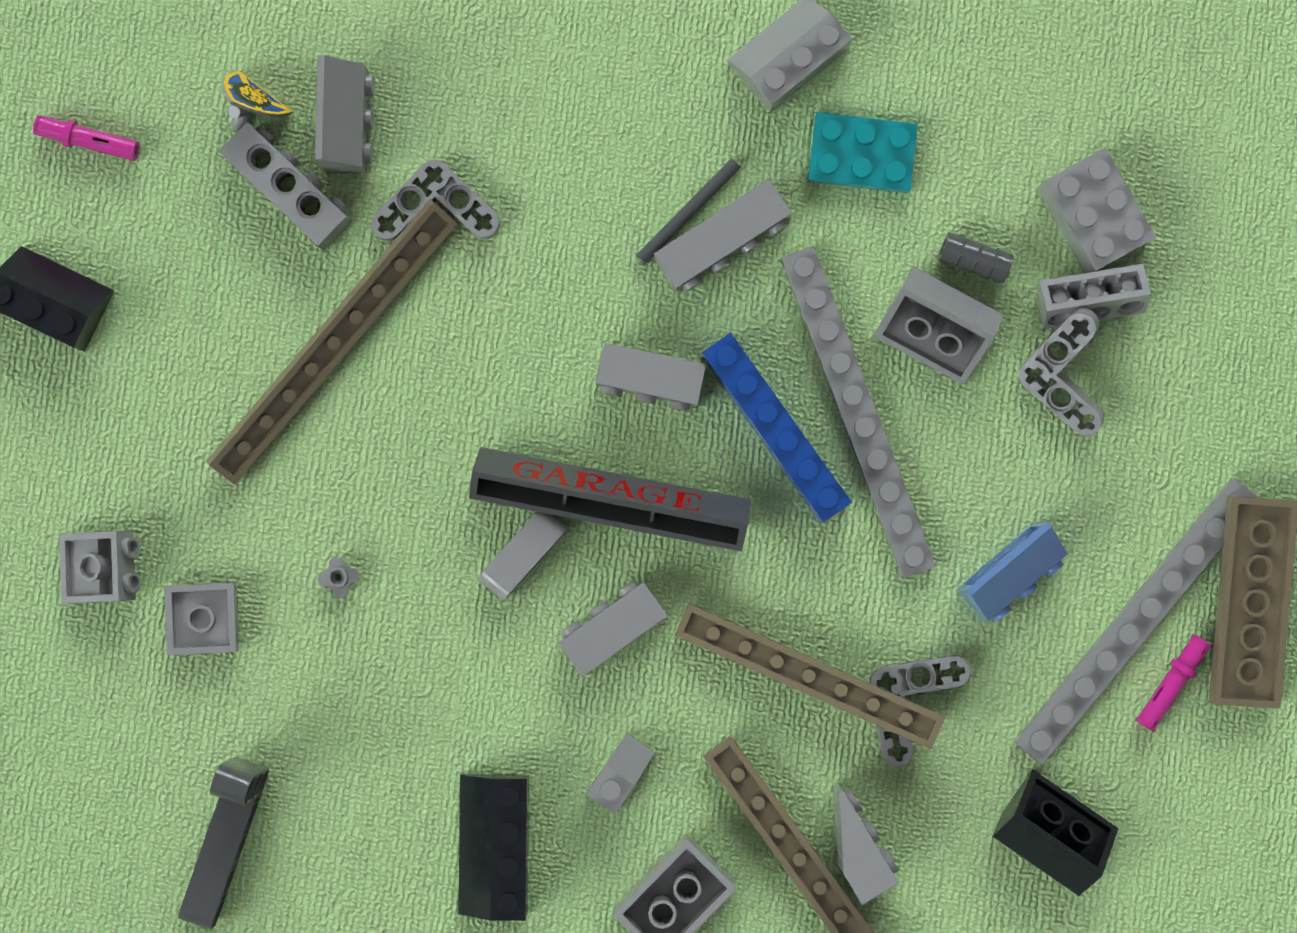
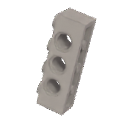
M246 122L219 152L324 251L351 223V220L345 215L349 209L335 195L329 200L320 191L324 185L311 172L304 176L296 168L300 162L284 148L279 152L273 147L271 143L275 138L261 125L255 129ZM262 154H270V164L265 168H257V158ZM294 177L296 179L295 187L289 192H282L280 184L283 179ZM312 200L320 201L321 207L317 214L312 216L305 214V206L308 202Z

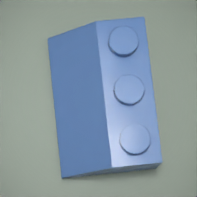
M1047 521L1035 522L956 590L983 621L989 622L993 619L997 622L1011 610L1009 604L1018 596L1024 599L1038 587L1034 582L1045 574L1049 577L1064 565L1061 559L1067 555V552Z

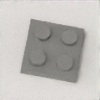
M236 582L164 586L167 655L239 651Z

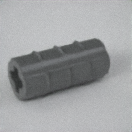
M949 232L943 241L938 261L969 271V273L978 274L985 277V279L989 278L1004 283L1009 274L1014 255L1001 251L999 248L995 249L984 245L982 242L978 243Z

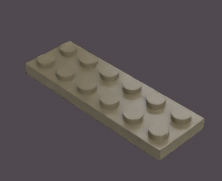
M1227 496L1209 703L1280 708L1297 532V501Z

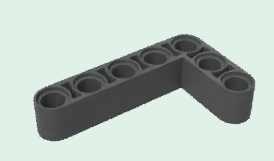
M234 757L219 765L210 787V794L219 797L183 899L178 919L213 930L261 798L269 768L238 757Z

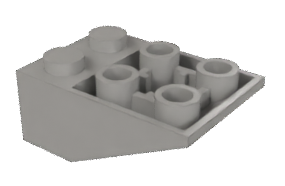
M838 783L833 785L837 864L863 905L898 884L899 882L894 873L898 872L899 869L886 849L883 847L879 850L875 843L881 839L868 819L865 817L861 820L857 812L861 811L862 807L848 787L842 790Z

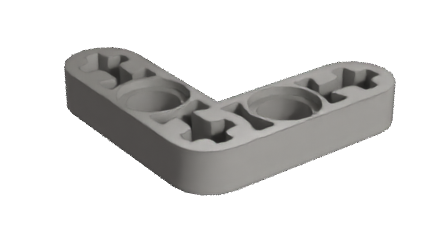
M430 160L424 163L375 213L371 222L372 230L379 239L392 242L429 200L433 202L437 200L479 239L487 240L493 238L500 228L499 218L495 211L448 166L439 160ZM432 169L434 172H437L441 169L442 182L438 184L433 181L427 187L431 194L426 197L422 189L415 184L420 181L424 186L430 179L427 174L428 171ZM456 191H464L469 195V203L462 209H455L450 204V197ZM408 192H416L420 195L421 203L414 210H407L402 206V198ZM476 203L480 207L475 210L482 218L492 217L490 220L492 228L489 231L485 228L478 231L476 228L479 224L471 214L468 220L463 218L472 212ZM396 205L400 212L408 218L403 222L399 216L393 222L395 230L392 233L387 230L381 233L382 225L380 221L383 218L388 221L396 215L395 211L391 209Z
M1079 308L1074 310L1026 359L1019 371V378L1025 388L1080 435L1090 436L1097 433L1104 422L1103 409L1061 372L1094 337L1099 327L1098 316L1092 310ZM1086 319L1089 322L1087 326L1089 332L1086 329H1082L1073 340L1069 334L1074 330L1077 324L1076 320L1081 322ZM1055 341L1063 342L1068 348V355L1061 358L1055 357L1050 352V344ZM1041 368L1043 370L1040 375L1041 377L1037 376L1033 379L1029 376L1031 369ZM1052 377L1055 381L1052 382L1047 391H1045L1042 388L1044 387L1046 382H1049L1050 378ZM1056 388L1068 390L1071 395V401L1065 404L1056 402L1052 395L1053 390ZM1078 400L1080 402L1078 410L1075 408L1073 414L1068 411L1073 408ZM1091 413L1095 416L1092 421L1093 423L1087 422L1083 424L1081 422L1083 415L1086 416Z
M953 655L892 664L876 668L870 676V683L877 686V680L882 679V673L887 672L888 677L895 679V683L889 686L890 692L905 698V695L962 686L970 677V667L965 659ZM953 661L956 666L962 667L963 673L957 674V680L953 681L951 676L944 675L939 676L941 684H935L936 673L932 664L938 663L937 670L949 669L950 662ZM916 667H924L928 670L929 680L923 686H915L911 682L910 674ZM876 725L880 752L883 759L895 767L906 765L913 756L912 741L897 735L899 745L906 747V752H902L900 755L901 759L896 760L892 754H888V749L893 748L892 737L887 736L884 738V731H891Z

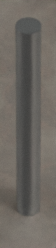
M731 158L636 254V257L646 265L654 256V253L660 250L741 168L738 163Z

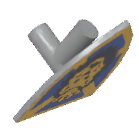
M236 71L225 76L222 87L228 102L232 104L228 108V114L233 118L230 125L234 129L239 131L248 122L252 113L269 117H283L292 114L293 111L242 72Z

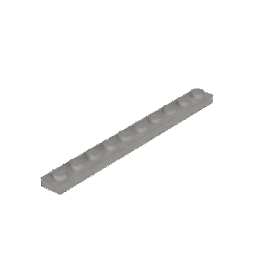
M812 246L782 257V265L900 575L904 579L936 567L815 248Z
M1229 479L1013 742L1039 764L1043 765L1222 548L1227 496L1258 498L1237 479Z

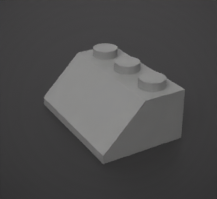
M800 0L728 58L727 62L769 113H771L849 49L852 38L829 11L813 0Z
M318 55L315 160L326 173H367V164H372L373 146L372 143H367L368 130H373L374 126L373 109H368L369 96H374L375 91L374 75H369L365 64L326 55Z
M912 266L877 328L874 337L964 385L995 338L1003 314Z

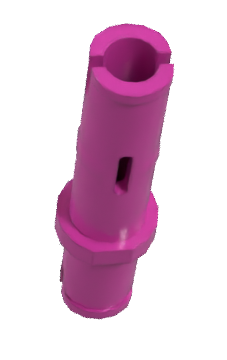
M37 115L33 124V134L60 141L65 147L71 148L75 145L136 161L139 154L140 143L138 141L79 126L77 121L68 120L64 122Z
M1192 634L1191 639L1177 660L1173 658L1170 662L1171 669L1135 720L1155 733L1157 726L1173 705L1190 678L1194 679L1197 675L1195 672L1196 668L1212 646L1200 637Z

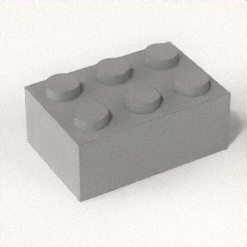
M1106 148L1050 177L1037 188L1085 273L1099 271L1156 238Z
M686 833L613 907L612 915L630 933H694L737 889L736 882Z

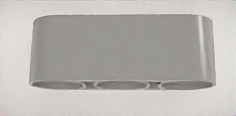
M536 512L477 579L501 601H504L570 527L556 515Z

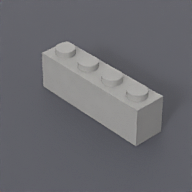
M768 179L655 252L654 260L675 292L682 288L685 292H688L703 282L700 277L708 271L712 270L716 274L730 265L731 261L729 258L739 251L745 255L760 245L758 239L768 232L773 237L787 228L789 225L786 221L790 219L792 212L771 180Z

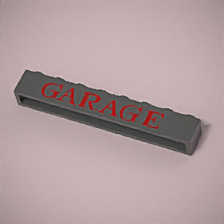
M480 447L472 470L469 499L741 552L748 527L751 506L750 499Z

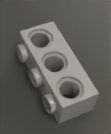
M1137 264L1040 280L1036 300L1043 329L1058 327L1074 310L1079 308L1092 310L1098 316V320L1146 313L1151 292L1144 265ZM1084 319V320L1081 321V322H1079V321L1076 320L1077 323H1086V322H1088L1086 319Z

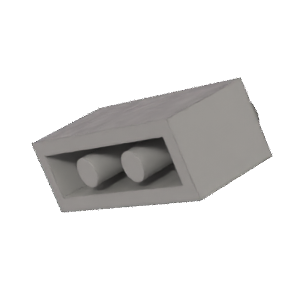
M604 343L596 386L603 387L602 393L606 395L622 397L623 392L636 395L635 400L655 405L656 399L670 402L669 408L689 412L690 406L697 408L706 364Z
M632 581L617 592L621 597L612 605H609L605 600L589 612L593 618L581 626L577 620L561 632L565 638L558 643L582 677L668 616L644 582L637 585L635 581Z

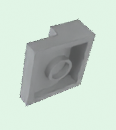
M133 531L59 534L61 603L136 600V593L140 589L141 579L138 573L135 572L134 558L138 556L140 547L138 540L133 537Z

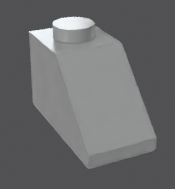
M626 733L588 788L586 795L616 814L655 752Z

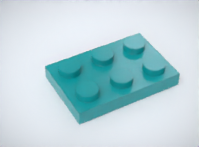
M816 112L807 182L909 193L911 190L918 124Z

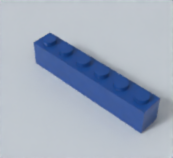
M731 332L702 352L701 357L818 521L824 523L852 502Z

